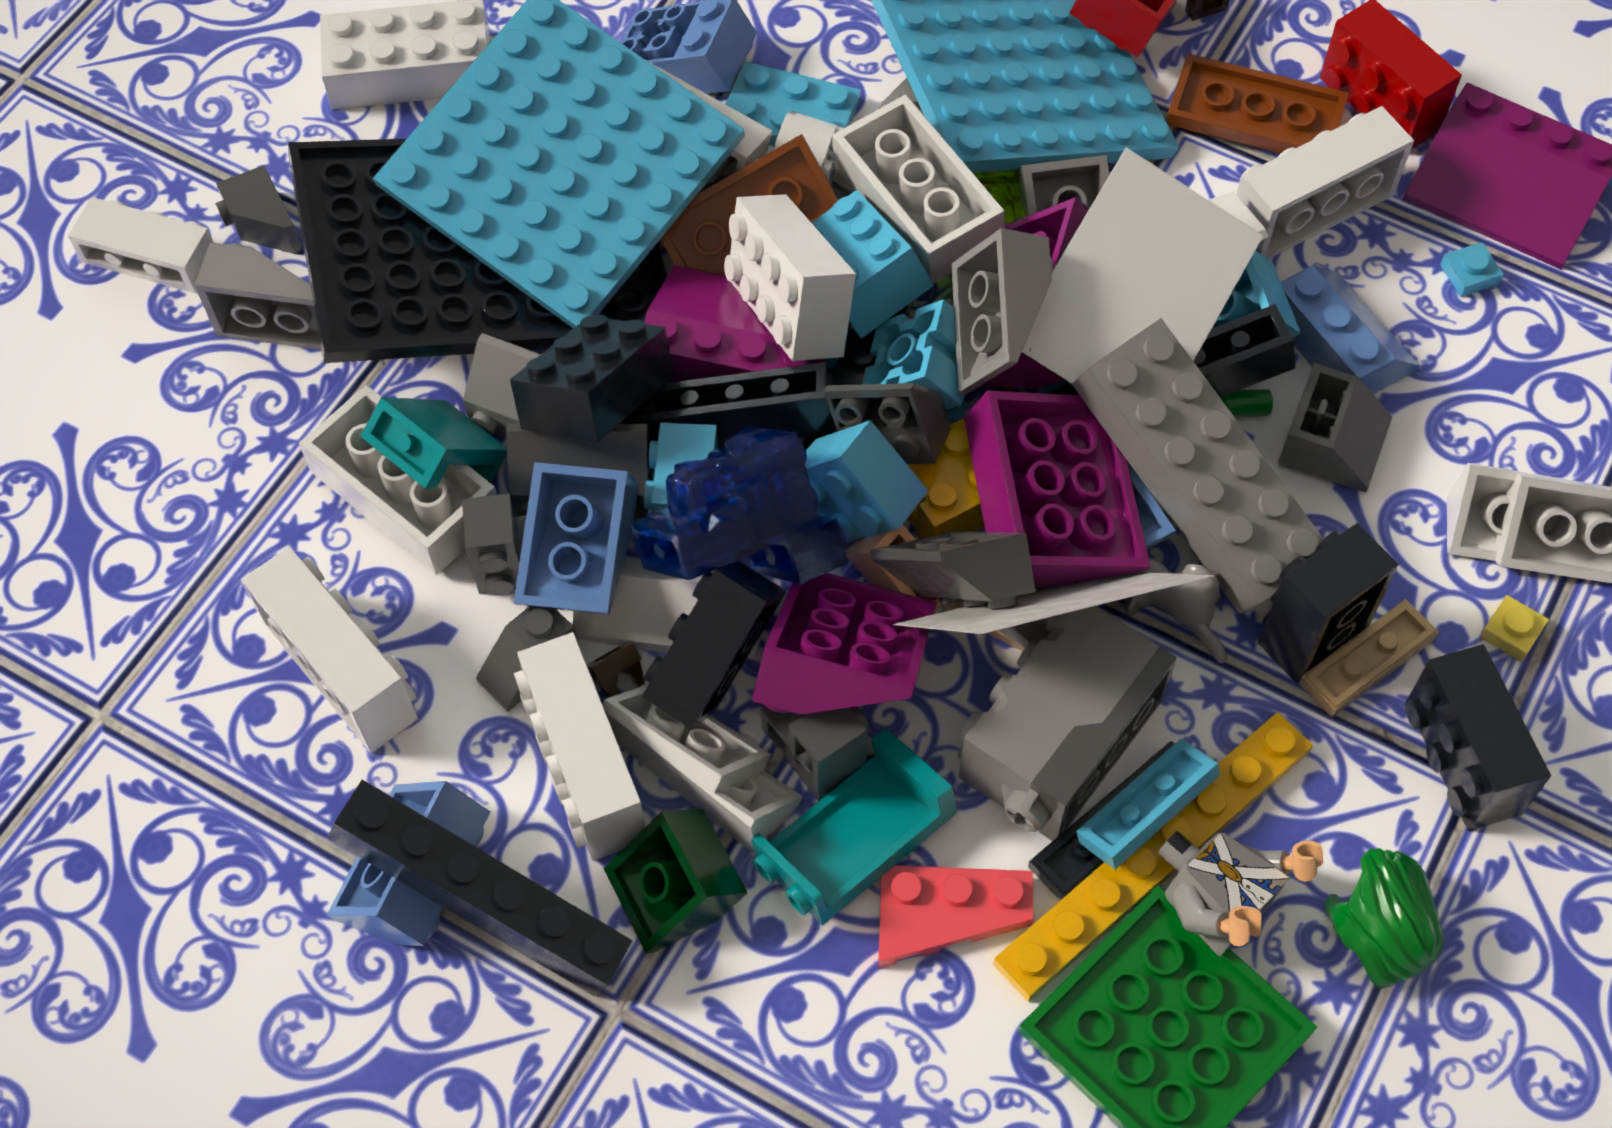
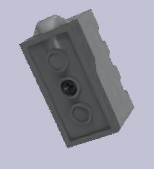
M1097 606L1050 617L1045 625V630L1049 632L1048 636L1044 640L1041 639L1039 643L1034 640L1028 643L1017 661V665L1022 667V669L1016 676L1013 675L1009 678L1004 675L997 682L989 696V701L994 703L992 707L983 714L977 711L974 712L960 733V737L964 740L957 755L961 759L959 778L1004 807L1007 817L1016 826L1027 832H1039L1051 841L1056 839L1070 826L1162 703L1177 659L1173 654Z

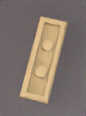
M1405 599L1302 675L1299 684L1333 718L1437 638L1439 631Z

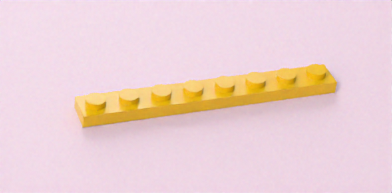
M1276 712L1218 763L1220 776L1124 863L1115 870L1104 862L994 958L993 966L1029 1002L1138 906L1157 885L1160 886L1177 871L1158 854L1161 847L1176 831H1179L1196 847L1201 849L1216 833H1220L1304 759L1310 753L1313 744L1279 712Z

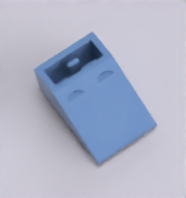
M705 0L686 4L678 3L672 6L652 9L645 8L637 11L621 43L643 59L700 91L710 94L730 90L757 32L737 0Z

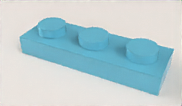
M1181 738L1076 831L1079 843L1116 870L1220 776L1218 763Z

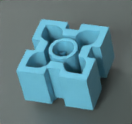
M943 299L918 308L914 319L901 314L886 320L876 328L870 353L876 359L874 365L866 367L862 385L915 383L939 391L945 410L962 405L965 394L958 393L953 306Z

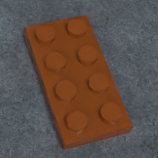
M1187 53L1167 113L1166 123L1170 126L1282 153L1288 148H1297L1313 140L1319 133L1325 130L1332 131L1338 128L1349 92Z
M800 134L698 193L660 240L675 266L726 276L724 262L726 256L730 255L732 242L729 232V219L732 214H735L737 197L786 194L811 223L830 210L839 199L803 134Z

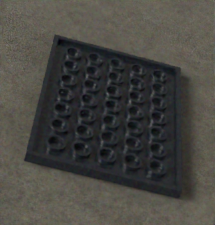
M407 138L288 142V158L324 363L474 354L477 340L481 333L527 350L549 349L554 345L555 340L565 336L573 329L376 186L373 177ZM658 243L598 315H604L607 319L619 321L645 320L650 305L667 278Z

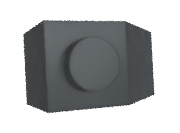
M265 165L216 183L222 200L216 202L215 205L225 227L233 224L240 240L292 254L303 252L294 224Z
M527 607L504 627L476 676L477 682L509 712L522 701L513 674L522 670L517 652L572 632L576 638L574 626L556 609Z

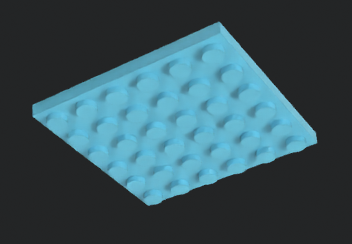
M526 0L373 177L376 186L574 329L583 318L590 315H598L743 140L745 132L744 128L560 0Z
M871 0L925 118L972 173L1017 170L1022 165L1107 155L1108 163H1115L1119 160L1126 147L1145 160L1171 159L1179 148L1130 53L1118 48L1113 41L1096 30L1085 27L1079 19L1069 14L1076 0Z

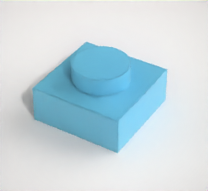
M1483 242L1443 255L1440 263L1460 297L1497 286L1504 275Z

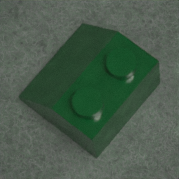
M704 809L661 811L603 868L646 954L654 953L718 921L748 893Z

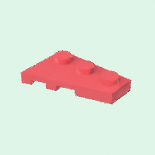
M895 865L881 877L878 968L896 964V960L917 954L925 956L941 951L942 947L968 940L975 942L1032 926L1033 871Z

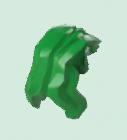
M1381 848L1368 850L1361 857L1362 873L1349 901L1341 902L1337 894H1330L1324 907L1326 913L1333 921V928L1345 947L1357 954L1371 982L1382 989L1420 974L1429 964H1434L1443 948L1444 936L1429 879L1420 864L1402 852L1384 851Z

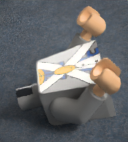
M1176 831L1158 852L1163 859L1179 871L1165 891L1166 899L1175 908L1183 928L1190 933L1198 934L1219 957L1232 944L1240 947L1249 942L1250 935L1254 937L1261 935L1262 913L1289 881L1290 877L1288 875L1290 871H1293L1298 880L1307 882L1315 878L1317 867L1323 864L1322 846L1314 841H1301L1295 844L1292 848V856H1290L1287 850H1258L1240 844L1225 833H1216L1199 849L1179 831Z

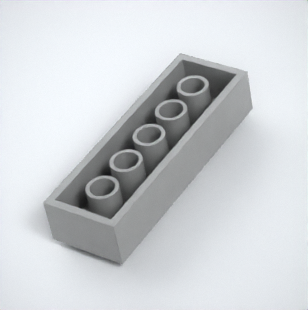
M1162 318L1090 366L1073 382L1072 386L1200 561L1216 575L1220 584L1219 587L1239 614L1261 604L1279 589L1282 579L1279 577L1281 572L1294 559L1302 557L1306 560L1316 553L1317 546L1324 538Z

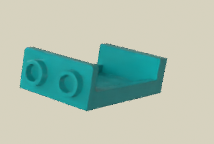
M887 728L871 739L875 756L771 841L768 842L760 833L751 839L756 854L753 864L760 875L770 884L777 881L787 890L785 891V896L794 909L802 916L810 913L822 926L957 814L953 786Z

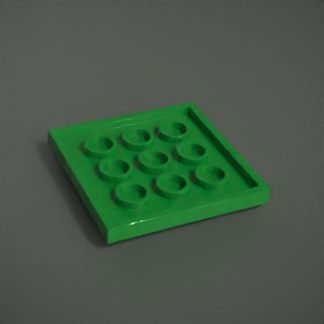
M1157 885L1019 1025L1018 1032L1119 1128H1227L1311 1037L1317 1026L1231 949L1228 948L1219 957L1198 934L1186 931L1175 908L1166 899L1165 891Z

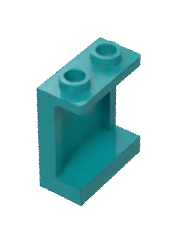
M381 397L360 436L425 489H436L449 465H468L489 483H492L507 456V447L446 400Z

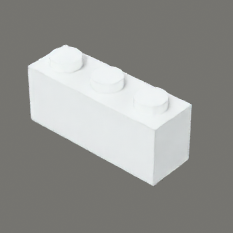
M94 197L90 198L68 234V238L82 263L195 294L197 292L194 286L208 246L210 242L213 243L208 228L197 222H183L168 218L157 211L146 212L128 207L116 200L106 201Z

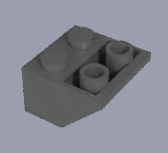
M1314 363L1278 463L1366 493L1392 415L1359 377Z
M915 383L829 385L824 389L837 431L871 420L906 464L936 463L951 431L939 391Z

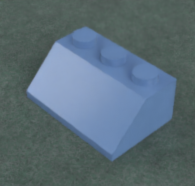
M1312 265L1281 281L1301 332L1293 338L1294 346L1312 367L1314 363L1357 376L1373 394L1418 371L1420 367L1418 362L1339 273Z
M447 781L394 785L389 795L475 847L482 840L484 835L483 826L491 812ZM357 856L326 916L396 945L424 946L439 926V914L443 907Z

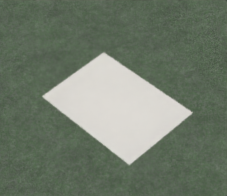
M1126 147L1051 274V284L1022 352L1073 384L1090 366L1162 318L1194 361L1264 235Z
M1136 572L1035 590L1036 592L1017 596L1018 604L1013 606L988 608V604L962 607L893 625L985 634L1215 575Z

